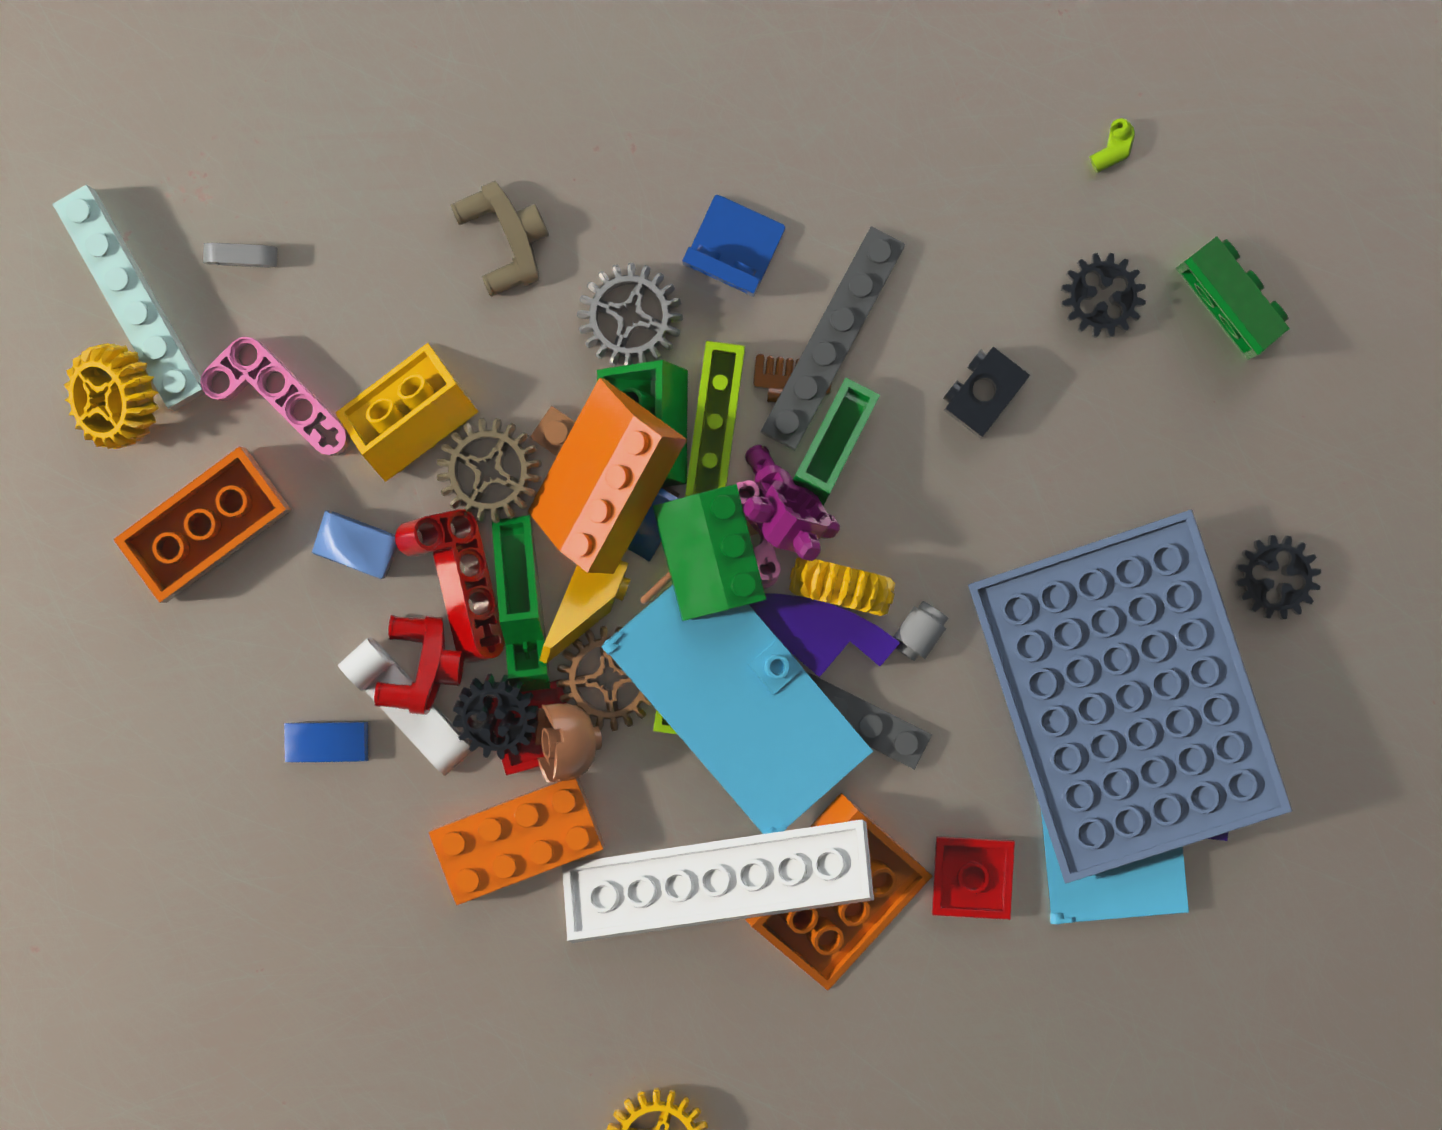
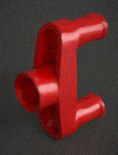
M391 615L388 627L389 640L422 643L423 647L416 682H413L412 685L377 682L374 694L375 706L408 709L409 713L427 715L434 704L441 684L460 686L464 667L463 651L445 649L443 617L426 616L425 619Z

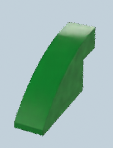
M846 377L793 478L795 485L808 488L816 494L823 506L880 397V394Z
M527 515L511 519L503 518L498 523H494L491 520L499 621L506 646L509 684L514 686L515 683L521 681L523 684L520 692L550 689L549 664L539 661L546 635L531 517Z

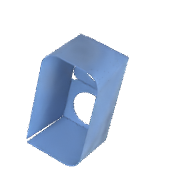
M326 510L312 553L379 579L385 578L398 550L395 543V534L333 511L329 513L330 510Z

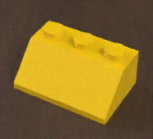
M427 343L335 412L362 456L380 477L387 482L426 451L432 449L439 441L459 426L465 424L479 411L439 356Z

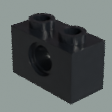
M992 347L988 353L981 349L967 366L973 373L964 384L957 380L943 398L949 403L944 411L980 439L1030 376L1029 373L995 347ZM987 380L992 383L994 396L991 400L980 401L974 396L973 386L976 381Z

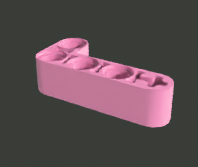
M250 337L236 339L201 375L200 384L205 395L219 401L233 399L250 383L322 454L330 456L340 455L349 446L350 436L342 423L264 344ZM253 345L257 350V359L252 365L244 366L239 360V352L244 346ZM225 372L230 379L229 388L225 392L217 394L212 389V379L216 374ZM280 372L285 378V386L279 393L272 394L266 386L267 378L272 373ZM300 400H308L312 404V415L306 421H299L294 416V406ZM324 415V416L326 417V419L323 420V421H321V422H319V421L321 420L322 416ZM320 423L329 431L334 432L338 430L339 433L335 438L339 443L337 446L330 444L324 446L323 443L326 437L318 429L313 428L311 434L308 432V429Z

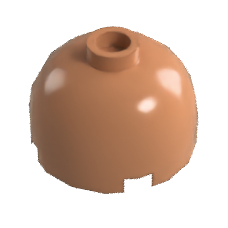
M572 704L542 705L543 708H539L535 719L539 722L535 731L536 745H542L545 756L538 758L543 777L547 782L568 781L580 777L588 771L594 762L596 750H600L602 747V736L599 727H593L590 717L581 708Z

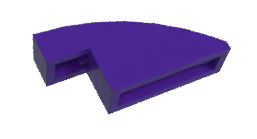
M765 593L767 600L749 604L787 650L819 677L849 642L853 643L879 666L884 663L900 644L899 641L877 625L853 612L830 603L803 596Z

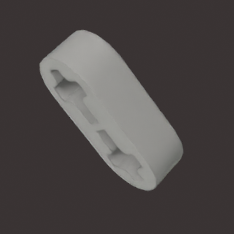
M204 243L203 263L223 266L277 267V247L251 244Z

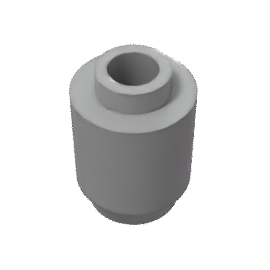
M922 601L918 608L913 607L893 636V638L900 642L896 649L913 661L916 660L918 655L926 659L946 630L944 624L948 617L930 604Z

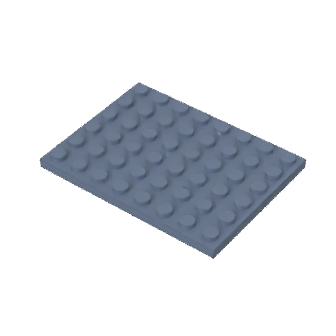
M1188 510L968 584L1065 884L1293 811L1193 510Z

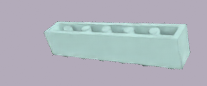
M85 185L53 203L55 210L135 352H138L140 361L147 363L146 371L149 376L154 377L152 382L166 407L176 411L204 395L199 373L95 189Z

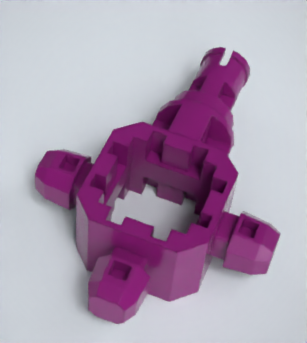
M758 444L751 447L745 454V460L755 474V483L759 488L760 494L759 497H750L743 505L745 515L749 520L757 523L765 540L776 548L795 552L800 558L805 560H815L821 552L819 539L835 537L840 530L838 521L833 515L827 514L816 494L808 488L795 485L789 472L775 465L765 445L762 447V445Z

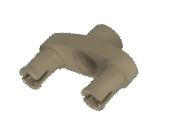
M496 181L481 186L482 191L450 204L459 225L492 212L493 215H497L515 257L512 258V263L482 276L491 297L522 283L524 286H528L539 281L537 263L531 243L549 236V233L536 204L516 211Z

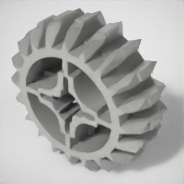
M634 263L628 264V275H622L619 265H613L612 269L615 278L611 280L608 279L604 271L599 272L598 276L604 284L600 288L593 282L587 284L589 290L595 293L593 299L585 295L580 297V302L589 305L590 310H580L577 312L578 318L589 319L590 321L589 324L579 327L580 333L587 334L593 332L594 334L585 342L586 346L591 348L600 343L602 346L596 353V357L599 359L605 357L608 351L612 352L610 358L611 366L618 364L620 356L625 357V365L633 364L632 357L637 356L640 363L648 362L645 354L649 352L652 353L654 359H662L660 352L656 348L660 344L667 350L673 348V344L665 339L667 333L678 337L680 330L670 326L671 321L679 322L683 320L682 314L671 313L670 308L681 305L680 298H673L671 300L666 298L675 290L673 284L666 285L663 289H660L659 285L662 283L664 275L658 273L652 281L649 280L648 277L651 269L647 265L643 267L640 276L635 275L636 268ZM635 285L629 298L623 303L603 300L610 291L619 286ZM646 288L654 293L661 303L662 321L649 316L642 310L643 296ZM638 297L635 303L636 313L649 323L640 320L637 324L633 322V326H627L623 335L625 320L618 312L611 309L621 312L625 308L628 311L627 306H633L635 298ZM598 311L615 318L618 322L617 336L614 344L603 336L599 328ZM643 328L657 332L646 344L634 348H625L627 341H629L631 334L635 330Z

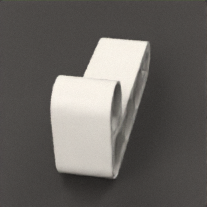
M371 637L366 638L338 664L346 677L361 691L365 690L373 700L377 682L398 685H412L414 682L382 646ZM433 704L427 715L409 713L408 709L380 706L388 717L443 775L446 776L472 752L469 750L471 745L467 739L459 740L460 731L453 726L435 704Z

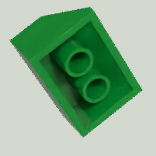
M1216 236L1176 267V269L1246 359L1249 360L1263 352L1290 329L1285 323L1289 318L1276 301L1269 303L1262 294L1261 290L1264 289V285L1252 270L1245 272L1236 261L1240 258V255L1235 247L1227 239L1221 242L1218 236Z
M664 360L597 370V381L599 378H604L687 439V369ZM687 441L662 487L687 484Z
M737 484L652 506L682 621L767 600Z

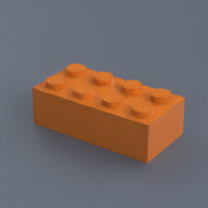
M239 446L113 540L159 603H167L291 512L292 509L247 448Z
M579 777L568 781L551 783L444 824L428 832L456 906L601 851L605 847Z

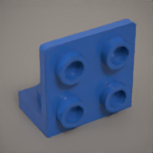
M715 195L692 246L688 247L682 260L683 265L754 297L785 231V226L725 197Z

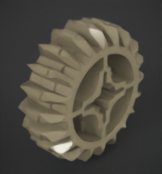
M484 418L478 419L479 431L474 432L470 423H465L463 427L468 435L465 438H462L459 433L453 431L451 437L458 443L457 446L453 448L450 445L443 444L441 447L444 452L451 454L450 460L437 459V465L448 467V473L438 474L437 481L444 482L449 480L451 486L442 489L441 494L449 496L455 492L457 497L451 501L450 507L456 509L464 502L466 504L464 508L466 512L472 513L474 509L478 510L477 522L484 523L487 511H491L494 523L500 522L499 510L504 509L508 518L515 517V512L511 505L516 503L519 508L525 510L528 505L520 497L523 493L530 497H535L537 494L534 489L527 487L529 481L540 483L542 480L541 476L530 474V468L542 466L541 460L529 461L528 459L529 455L534 454L538 450L535 445L528 446L525 449L522 447V444L527 441L529 435L523 432L514 439L512 436L516 431V425L513 423L507 426L505 432H501L502 421L498 418L494 419L492 430H487V422ZM487 438L499 439L495 448L493 447L491 452L485 457L479 458L465 452L470 445L479 440ZM509 445L515 450L520 460V480L508 474L503 466ZM474 460L480 464L485 462L489 465V460H495L494 468L499 471L500 475L506 477L507 480L504 481L498 477L494 480L490 477L489 482L484 481L483 471L479 470L480 467L472 464V461ZM459 462L470 467L475 474L473 490L469 496L459 482ZM494 484H503L514 490L507 498L499 502H480L482 496Z

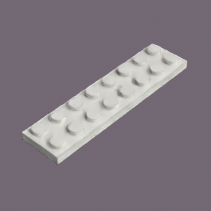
M864 820L585 860L562 865L567 941L571 943L874 900L867 823Z

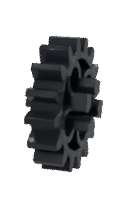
M1094 253L1091 258L1092 264L1090 265L1083 259H1080L1077 262L1080 272L1077 273L1069 270L1066 274L1073 281L1072 284L1061 286V291L1069 294V298L1061 302V307H1071L1073 311L1066 319L1072 321L1078 318L1081 321L1078 331L1082 332L1089 326L1092 328V337L1094 338L1099 336L1101 329L1106 330L1109 338L1115 336L1116 326L1124 332L1127 331L1129 325L1126 319L1130 318L1137 321L1140 318L1138 312L1134 310L1135 306L1139 307L1146 304V300L1137 297V293L1146 288L1145 284H1135L1134 281L1140 271L1137 269L1129 273L1126 270L1129 260L1126 258L1119 265L1114 263V253H1109L1105 261H1101L1098 253ZM1093 272L1098 275V286L1102 290L1110 287L1115 278L1125 280V290L1116 291L1108 298L1112 305H1117L1120 308L1121 315L1119 318L1113 319L1108 315V305L1104 301L1095 305L1092 313H1084L1081 310V301L1091 300L1098 293L1095 286H1090L1086 283L1085 277L1087 273Z
M1270 535L1267 546L1260 540L1254 541L1256 549L1254 553L1248 550L1242 552L1244 558L1248 560L1246 565L1239 564L1235 567L1238 571L1243 572V578L1235 580V585L1245 586L1246 589L1239 598L1241 600L1251 598L1253 603L1249 610L1256 612L1263 607L1264 618L1267 619L1272 617L1274 610H1277L1278 616L1282 620L1287 619L1288 609H1291L1296 615L1301 614L1300 603L1312 604L1314 600L1308 595L1309 591L1320 590L1321 587L1317 583L1312 582L1313 576L1321 574V569H1311L1310 563L1317 558L1316 555L1304 556L1303 551L1306 544L1303 542L1292 547L1291 536H1285L1282 543L1278 544L1276 536ZM1280 551H1285L1289 555V561L1281 568V574L1284 576L1299 575L1303 579V585L1300 589L1295 590L1289 583H1279L1276 587L1279 599L1276 603L1271 604L1267 600L1266 594L1270 589L1274 588V580L1270 578L1257 580L1253 577L1252 570L1256 565H1261L1265 571H1277L1279 563L1276 560V556Z
M492 673L487 675L484 684L479 679L474 678L470 684V689L463 687L458 696L460 700H457L453 707V711L458 714L454 718L453 726L463 727L458 736L459 740L469 738L472 741L469 750L472 752L478 747L484 748L483 756L485 758L489 757L491 751H497L498 757L504 759L507 749H510L515 755L519 754L522 747L521 743L527 746L530 744L533 737L531 733H535L539 723L533 719L537 716L539 707L529 706L534 696L533 693L522 694L520 690L523 683L518 681L514 686L508 684V675L505 674L500 682H495ZM486 695H494L498 699V705L495 709L494 714H489L493 707L494 700L492 697H487ZM512 711L518 712L521 717L514 718L516 714H514ZM471 715H477L476 719L482 722L474 721ZM497 719H502L498 727V734L504 738L497 737L493 732Z

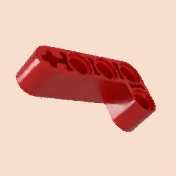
M457 509L421 517L401 524L395 534V543L403 554L418 556L433 552L456 651H463L464 661L468 663L480 662L499 656L504 649L505 641L500 626L499 612L478 523L473 514L469 511L466 512L465 509ZM451 523L455 528V535L451 531ZM418 530L421 532L422 535V543L419 541L418 538ZM460 561L464 566V573L460 569ZM469 599L473 604V612L469 607Z

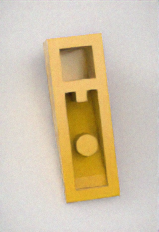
M621 560L614 574L587 573L580 566H576L543 645L539 661L547 664L610 613L616 599L624 600L631 579L625 577L629 563Z

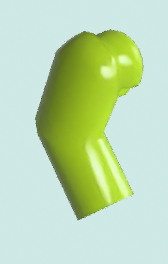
M1119 118L1114 120L1110 125L1107 147L1089 156L1096 173L1130 156L1135 138V130L1127 119Z

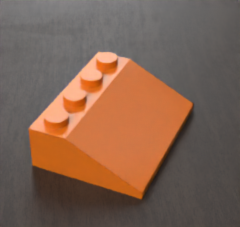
M599 378L527 512L557 549L587 573L614 574L687 439L607 380Z
M842 793L834 799L810 827L855 820H864L867 823L874 900L745 919L752 928L827 991L933 877L930 872Z

